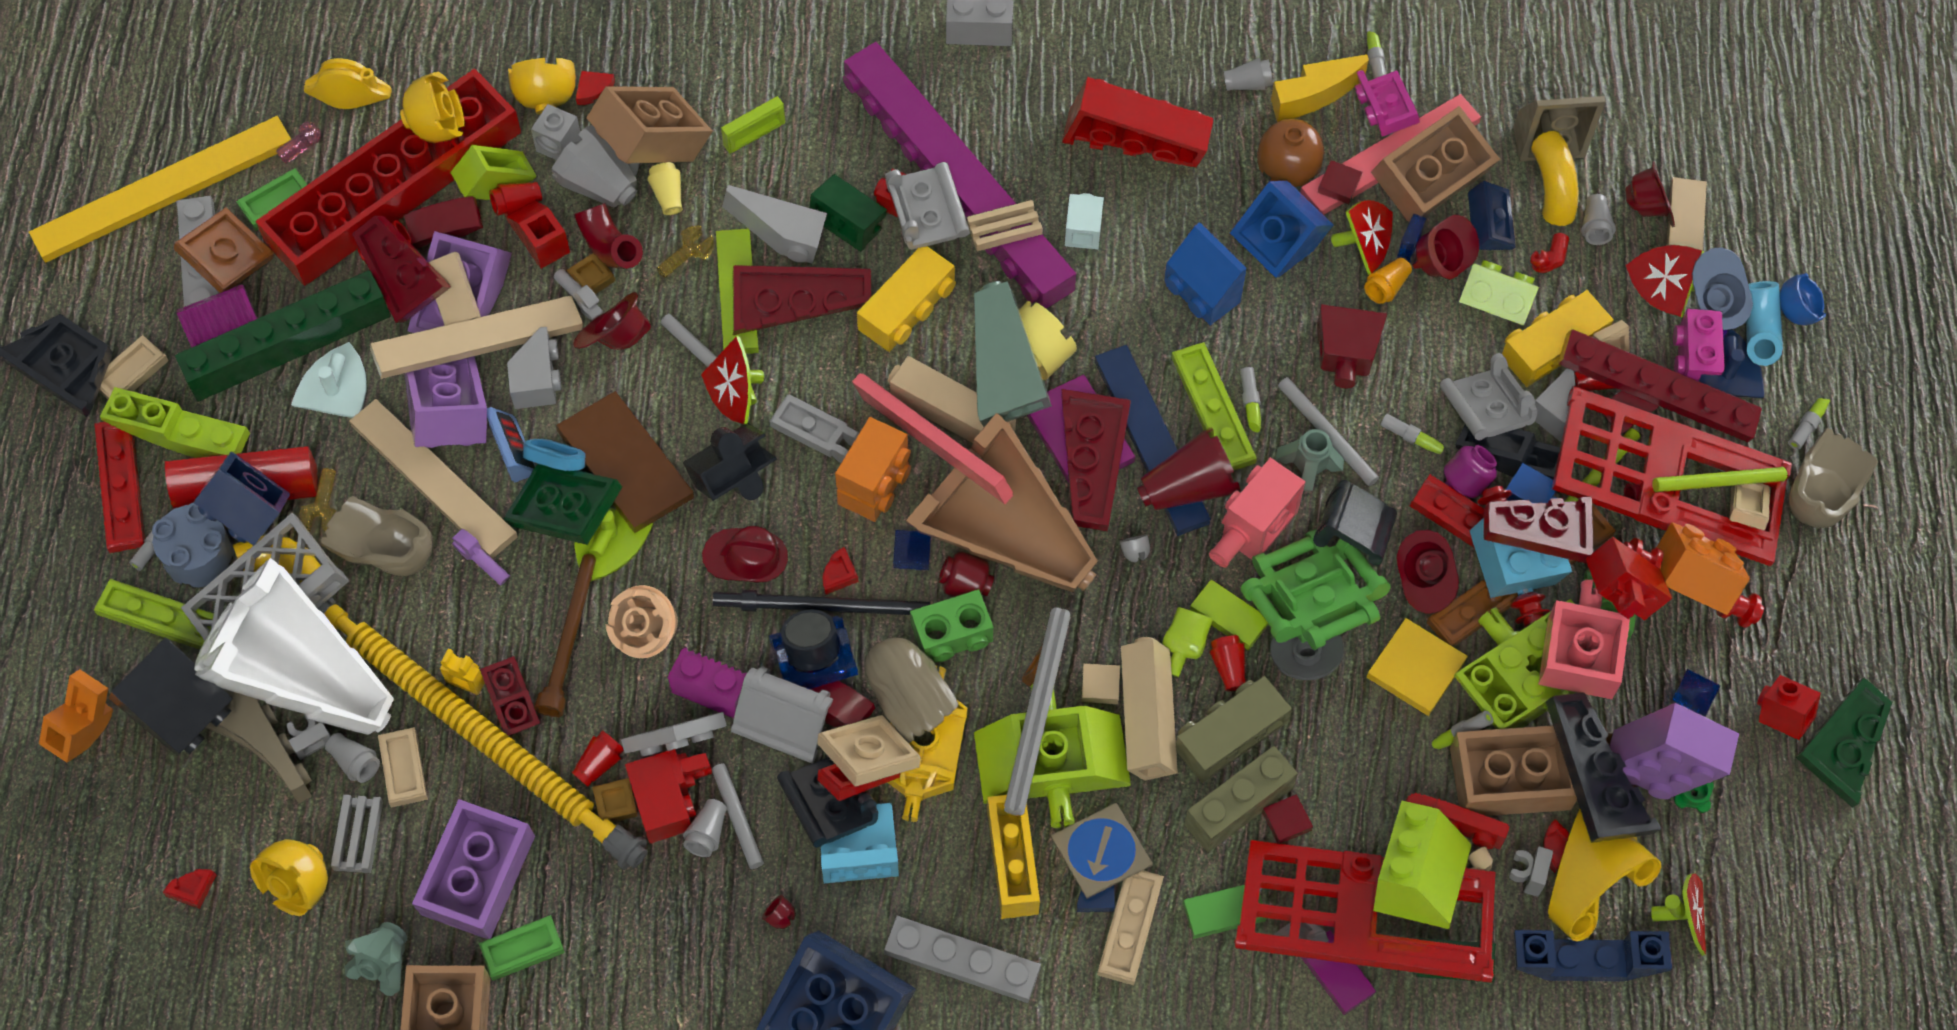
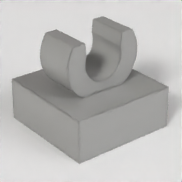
M306 714L304 715L309 724L304 731L296 730L291 721L287 723V730L293 737L289 742L300 760L325 747L326 742L330 738L322 722L317 724L315 720L308 719Z
M1538 847L1533 856L1524 850L1516 851L1513 860L1524 863L1526 870L1512 869L1509 878L1515 882L1526 881L1524 893L1538 897L1546 884L1553 850Z

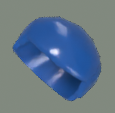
M1807 273L1795 275L1782 285L1780 289L1781 311L1789 321L1797 325L1808 326L1826 317V313L1823 312L1825 306L1823 293L1816 282L1809 279Z

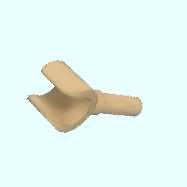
M1486 847L1477 849L1469 855L1468 859L1473 866L1470 869L1491 870L1493 858Z

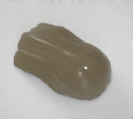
M1825 428L1805 455L1798 475L1791 487L1789 506L1794 517L1800 522L1818 529L1831 527L1838 523L1860 501V494L1878 464L1877 458L1868 451H1863L1862 446L1852 441L1849 437L1843 439L1841 434L1834 435L1832 429Z
M351 496L341 506V511L335 512L327 523V530H325L324 537H322L320 542L321 546L344 558L347 562L373 565L392 575L409 576L416 574L425 567L431 556L433 537L423 522L405 510H384L355 496Z
M891 637L877 643L869 650L865 658L864 667L866 678L872 691L875 693L884 715L908 743L914 741L915 735L920 737L924 734V731L931 732L944 721V716H949L958 707L956 698L937 671L933 660L911 641L905 638Z

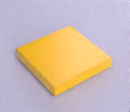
M1405 618L1369 670L1366 678L1429 716L1454 680L1455 673L1460 671L1468 656Z

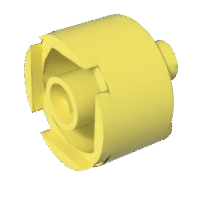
M1027 301L1019 309L1042 379L1047 380L1076 352V343L1072 336L1067 340L1060 332L1064 326L1051 312L1038 303L1031 307V302Z

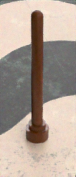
M588 553L582 557L548 687H544L543 691L538 693L535 711L545 716L561 717L564 713L567 700L564 698L565 693L562 691L596 564V558L593 554Z

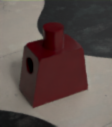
M1321 304L1317 321L1320 368L1323 371L1335 372L1334 384L1337 387L1344 389L1352 388L1355 386L1356 375L1368 376L1370 374L1387 313Z

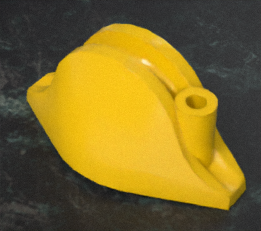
M342 58L324 61L319 72L308 78L304 85V92L338 109H354L390 98L392 91L388 84L374 75L373 70L366 68L356 61Z

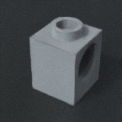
M547 104L531 129L536 151L555 160L559 158L564 148L571 141L576 144L582 139L578 135L580 128L577 116Z

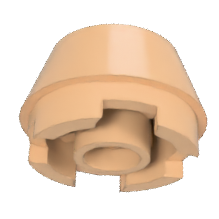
M639 585L628 588L616 596L610 604L612 606L609 612L608 624H606L608 637L616 648L628 656L642 659L655 656L667 647L676 633L678 625L676 611L669 599L654 587Z

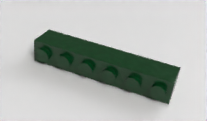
M368 270L175 355V358L196 401L199 402L391 316L384 297L371 271Z

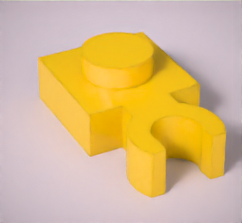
M448 648L441 660L442 665L440 667L445 682L479 695L485 684L479 666L469 656L465 655L464 658H459L453 653V650Z

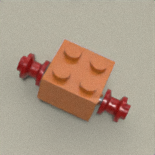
M1671 522L1657 547L1653 548L1650 552L1643 549V542L1640 539L1633 538L1630 542L1623 543L1661 570L1668 588L1715 609L1719 617L1726 619L1732 614L1737 617V624L1743 628L1756 624L1761 619L1764 612L1761 596L1756 593H1752L1748 597L1741 595L1750 577L1743 567L1744 562L1735 553L1736 548L1730 543L1719 538L1714 542L1704 537L1705 534L1698 528L1690 524H1685L1682 527L1674 522Z

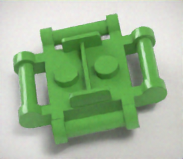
M1317 529L1307 532L1305 538L1267 555L1262 552L1253 556V566L1261 579L1250 578L1242 584L1240 589L1244 597L1255 604L1270 625V632L1278 643L1298 637L1302 643L1307 641L1314 650L1325 646V641L1364 623L1371 625L1379 621L1380 614L1373 602L1387 595L1391 588L1385 577L1379 576L1359 549L1342 539L1330 548L1327 545L1325 547L1316 546L1313 538ZM1310 550L1314 553V555L1275 572L1272 568ZM1345 559L1350 561L1367 586L1363 588L1357 586L1354 574L1344 562ZM1266 595H1268V597L1271 599V601H1272L1273 604L1276 606V608L1278 609V611L1275 609V607L1272 605V603L1270 602V600L1267 598Z

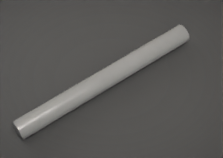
M1289 377L1284 378L1278 384L1281 391L1316 429L1324 431L1329 436L1335 450L1368 486H1372L1379 479V476Z

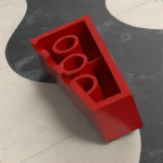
M1087 77L1069 110L1062 143L1073 145L1074 140L1090 142L1089 148L1103 150L1104 145L1123 149V154L1136 157V155L1150 153L1153 159L1157 161L1196 168L1207 152L1214 118L1203 115L1196 110H1188L1172 105L1166 100H1157L1142 95L1136 90L1124 89L1109 84L1102 79Z

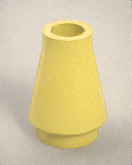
M671 162L652 166L649 169L650 176L647 180L662 208L663 214L674 215L680 213L683 210L681 204L680 171Z

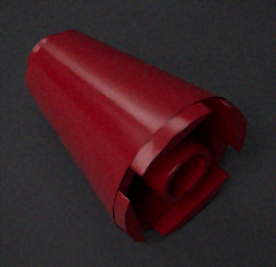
M1212 427L1203 430L1141 477L1142 486L1137 487L1144 506L1147 507L1152 504L1155 511L1230 496L1236 490L1241 491L1238 481L1234 482L1231 476L1234 470L1218 436L1214 437V429Z

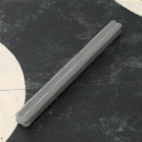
M1056 607L1050 612L1004 805V810L1008 814L1021 816L1025 812L1070 621V612L1066 609Z

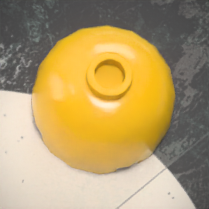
M537 58L514 63L511 65L512 69L508 68L511 93L520 104L526 108L535 109L536 114L541 115L547 104L554 107L565 104L571 98L575 88V65L571 60L556 58L555 65L546 63L545 58Z
M433 72L413 81L404 93L403 109L400 111L401 120L407 129H411L421 139L433 143L462 136L463 132L458 131V128L464 126V116L459 98L454 89L451 91L447 90L443 83L449 80L440 72Z
M285 839L275 842L262 850L249 867L251 877L260 892L264 894L269 890L272 895L278 898L272 904L280 910L295 916L304 915L318 903L324 894L328 882L322 853L315 846L301 841Z

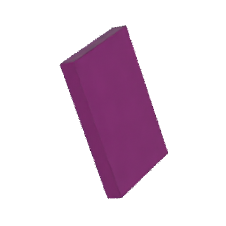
M1084 374L1048 391L1052 406L1027 415L1068 484L1061 389L1096 394ZM1125 439L1119 470L1134 463L1136 457Z

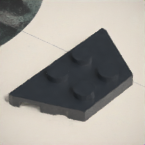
M61 314L46 320L38 327H31L20 332L21 339L4 347L0 343V359L85 417L91 413L113 354L106 343Z

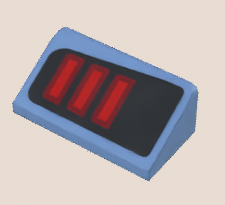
M492 407L487 408L488 423L511 481L515 483L529 478L536 466L533 461L523 458V444L526 441L517 419L512 414Z

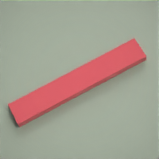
M1459 94L1420 117V123L1396 131L1343 162V165L1362 172L1361 179L1352 198L1378 184V181L1371 172L1383 158L1458 106L1462 108L1475 126L1480 123L1481 116L1462 94ZM1323 174L1301 187L1300 193L1325 215L1344 204V202L1317 193L1324 176Z
M859 373L852 381L865 402L1003 504H1006L1013 497V492L1003 475L869 377Z

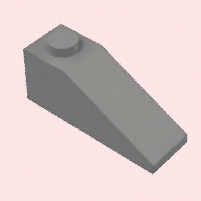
M731 185L727 186L722 205L725 210L780 255L787 256L795 262L813 264L827 213Z

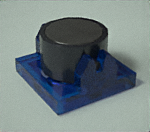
M803 610L791 615L784 622L781 632L769 635L770 645L783 680L811 689L859 675L842 617H831L819 610ZM836 657H838V660H836L830 667L824 669V667L830 665L836 659ZM795 669L804 670V671H813V672H811V673H806V672L797 671V670H795Z

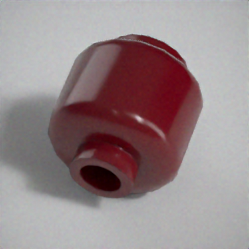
M959 551L953 557H946L939 574L938 583L943 584L944 594L950 597L960 596L975 590H980L981 595L988 596L993 585L994 576L989 575L990 567L985 559Z

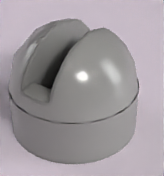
M1147 534L1120 541L1125 558L1131 562L1136 563L1138 558L1143 561L1150 553V543Z

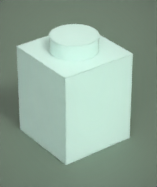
M1088 193L1070 194L1065 234L1066 247L1099 249L1104 197H1097Z

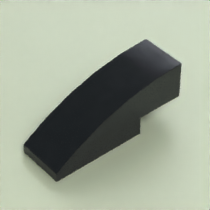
M1465 424L1455 444L1458 450L1463 446L1475 447L1479 445L1484 447L1494 456L1497 462L1496 470L1508 476L1514 477L1522 463L1554 480L1560 447L1536 441L1535 433L1515 429L1477 440Z

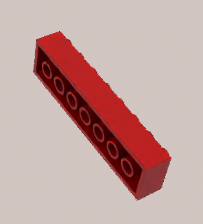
M475 68L447 87L448 91L455 90L462 107L464 126L458 128V131L463 132L462 136L442 142H427L415 135L411 129H407L402 120H400L255 221L264 243L304 286L359 248L352 233L372 217L385 216L390 223L395 220L398 221L405 214H408L453 182L454 178L451 171L472 145L501 148L521 133L516 110Z

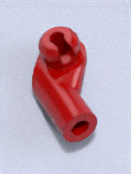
M1556 233L1552 237L1550 251L1541 250L1540 254L1537 251L1533 252L1530 257L1533 270L1545 274L1561 267L1565 263L1569 237L1563 233Z

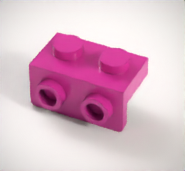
M1363 70L1357 72L1359 84L1355 85L1354 88L1360 104L1367 103L1368 106L1364 107L1369 124L1370 126L1377 125L1382 137L1420 123L1415 106L1397 70L1368 81Z
M1686 310L1680 325H1675L1673 331V345L1678 346V355H1676L1674 361L1675 372L1699 381L1702 374H1723L1722 313L1720 311Z

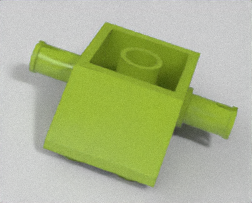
M1571 599L1566 601L1575 604ZM1495 607L1490 610L1491 614L1486 612L1478 620V623L1483 626L1498 646L1455 673L1454 677L1481 711H1488L1492 715V725L1496 729L1523 728L1548 711L1546 701L1552 696L1574 694L1576 692L1538 685L1547 621L1550 612L1523 630L1515 632Z
M1053 689L1028 799L1048 797L1051 827L1061 828L1060 813H1062L1065 828L1075 823L1070 793L1131 786L1129 771L1127 770V757L1120 715L1088 706L1057 709ZM1026 713L1011 714L974 732L983 804H987L988 797L1007 795ZM1054 750L1055 755H1049L1047 751Z

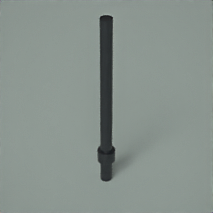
M742 590V593L713 592V606L739 607L741 611L756 612L757 608L910 615V611L930 605V602L758 594L757 590Z

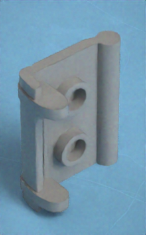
M946 162L937 164L935 168L902 176L899 170L885 173L886 185L891 193L901 224L902 235L910 250L954 240L959 237H966L970 234L959 196Z
M1501 353L1492 356L1489 371L1456 381L1446 378L1440 383L1441 390L1477 440L1531 425L1536 420L1537 408L1535 407L1533 395L1529 391L1522 389L1508 370L1507 360Z
M763 666L758 670L751 668L743 681L731 732L813 764L818 753V733L822 732L827 711L833 702V699L830 698V692L822 690L820 693L788 682L770 675V669Z

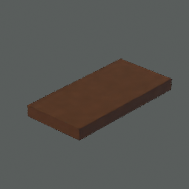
M616 391L556 425L557 432L568 446L580 449L586 454L584 468L588 473L617 479L623 486L613 502V506L634 533L694 498L693 490Z

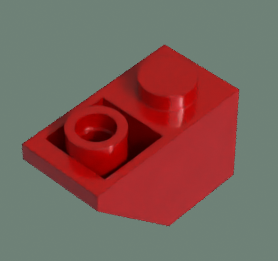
M534 201L506 216L507 221L540 269L570 253L566 232L547 206Z

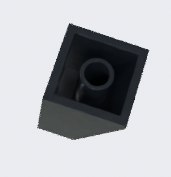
M165 637L111 691L109 699L176 756L183 750L190 755L205 739L200 734L210 722L217 727L230 714L232 710L227 705L233 698L221 687L195 675L197 672L194 670L195 663Z

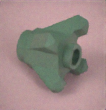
M1309 430L1299 440L1277 449L1276 460L1284 464L1294 463L1302 473L1301 479L1306 481L1303 491H1313L1316 475L1323 470L1328 469L1330 472L1343 471L1344 458L1335 450L1329 436L1322 430Z
M384 922L379 928L373 929L370 934L345 941L348 954L355 955L345 965V975L349 979L356 980L361 976L372 981L378 979L380 981V991L386 996H392L400 991L402 954L405 951V943L407 941L406 933L399 926Z

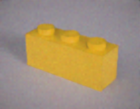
M928 246L918 248L857 312L858 330L888 352L897 344L902 345L909 338L912 328L919 320L925 321L932 313L936 302L941 297H948L956 285L955 266Z
M1588 290L1578 296L1570 295L1559 304L1558 309L1550 314L1547 311L1543 312L1533 320L1531 326L1523 331L1519 328L1510 333L1504 341L1506 344L1502 355L1506 358L1508 367L1528 387L1561 366L1558 364L1566 334L1571 329L1593 337L1594 333L1612 325L1614 319Z
M1007 795L988 797L987 815L1001 919L1039 915L1040 897L1027 803L1024 814L1016 816L1008 814L1004 810Z

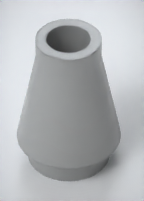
M1258 58L1234 69L1223 71L1227 91L1265 90V87L1273 86L1269 59L1261 61Z
M1593 194L1586 199V210L1581 232L1588 243L1603 245L1612 240L1616 226L1607 205V198L1602 194Z
M341 733L332 735L326 742L325 750L332 755L351 781L364 783L370 780L378 771L380 761L376 757L374 750L346 738Z
M708 799L702 810L683 834L685 839L683 845L686 850L696 856L710 857L712 852L718 849L724 815L727 811L725 804L715 799Z

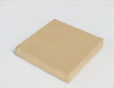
M883 715L818 733L817 744L855 787L920 767V755Z

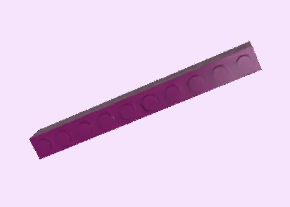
M877 42L844 60L845 75L843 76L845 86L851 93L856 92L869 115H875L880 120L886 135L890 139L895 138L901 145L904 156L910 162L915 161L920 167V171L935 168L941 162L948 164L966 221L969 216L1016 204ZM1031 223L1011 227L1010 230L1031 225ZM996 231L981 235L980 238L995 235L1002 232ZM1043 234L985 249L989 255L994 254L1000 261L1005 275L1009 279L1014 278L1021 286L1024 297L1031 303H1038L1047 309L1075 291L1076 272Z

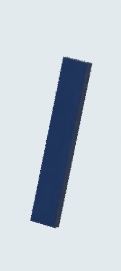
M1124 345L1096 355L1094 362L1110 396L1131 400L1126 429L1148 473L1176 452L1177 448L1128 346ZM1202 501L1165 509L1177 536L1210 524V516Z

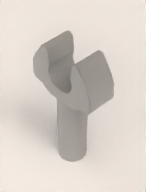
M560 269L554 274V279L577 301L581 312L588 319L593 320L603 313V310L597 305L599 299L587 285L581 287L564 269Z

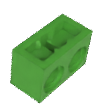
M980 590L910 611L911 628L918 647L934 662L947 661L955 653L965 650L971 652L981 650L990 642H993L994 627ZM966 620H974L979 625L975 628H966L962 623ZM931 631H940L944 633V636L940 639H931L927 634Z

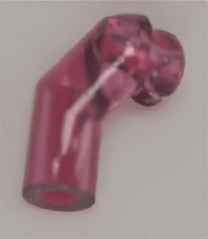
M313 122L301 124L298 131L299 134L276 150L284 163L287 164L320 141L321 131Z

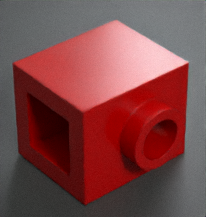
M1779 675L1771 687L1766 685L1760 693L1757 705L1761 706L1758 722L1800 740L1816 718L1821 693Z

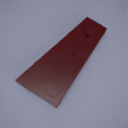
M733 265V335L861 308L871 298V269Z
M1061 389L1072 518L1077 527L1108 532L1131 400Z

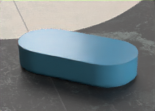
M530 439L523 444V458L563 471H576L585 467L586 454L580 449L548 439Z

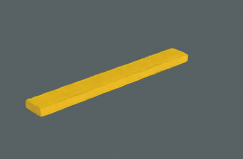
M277 115L29 231V234L44 262H49L166 207L177 200L183 199L293 147V142Z

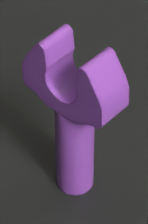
M462 528L452 538L454 540L452 545L467 560L472 559L500 586L509 579L510 575L481 549L478 540Z

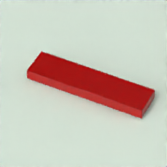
M107 422L94 423L107 550L109 553L141 548L145 543L134 435L118 429Z

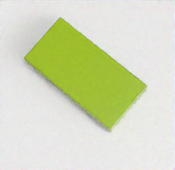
M776 96L721 127L723 146L730 154L785 124L784 103Z
M1212 579L1190 605V611L1213 619L1212 626L1226 636H1239L1240 642L1245 644V649L1248 651L1269 625L1258 610Z

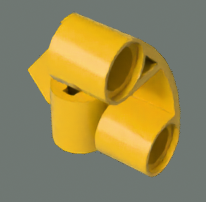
M1579 809L1556 876L1548 909L1549 919L1573 941L1578 942L1586 939L1593 933L1598 922L1600 896L1624 876L1628 877L1637 886H1647L1660 873V860L1637 841V837L1591 843L1581 810Z

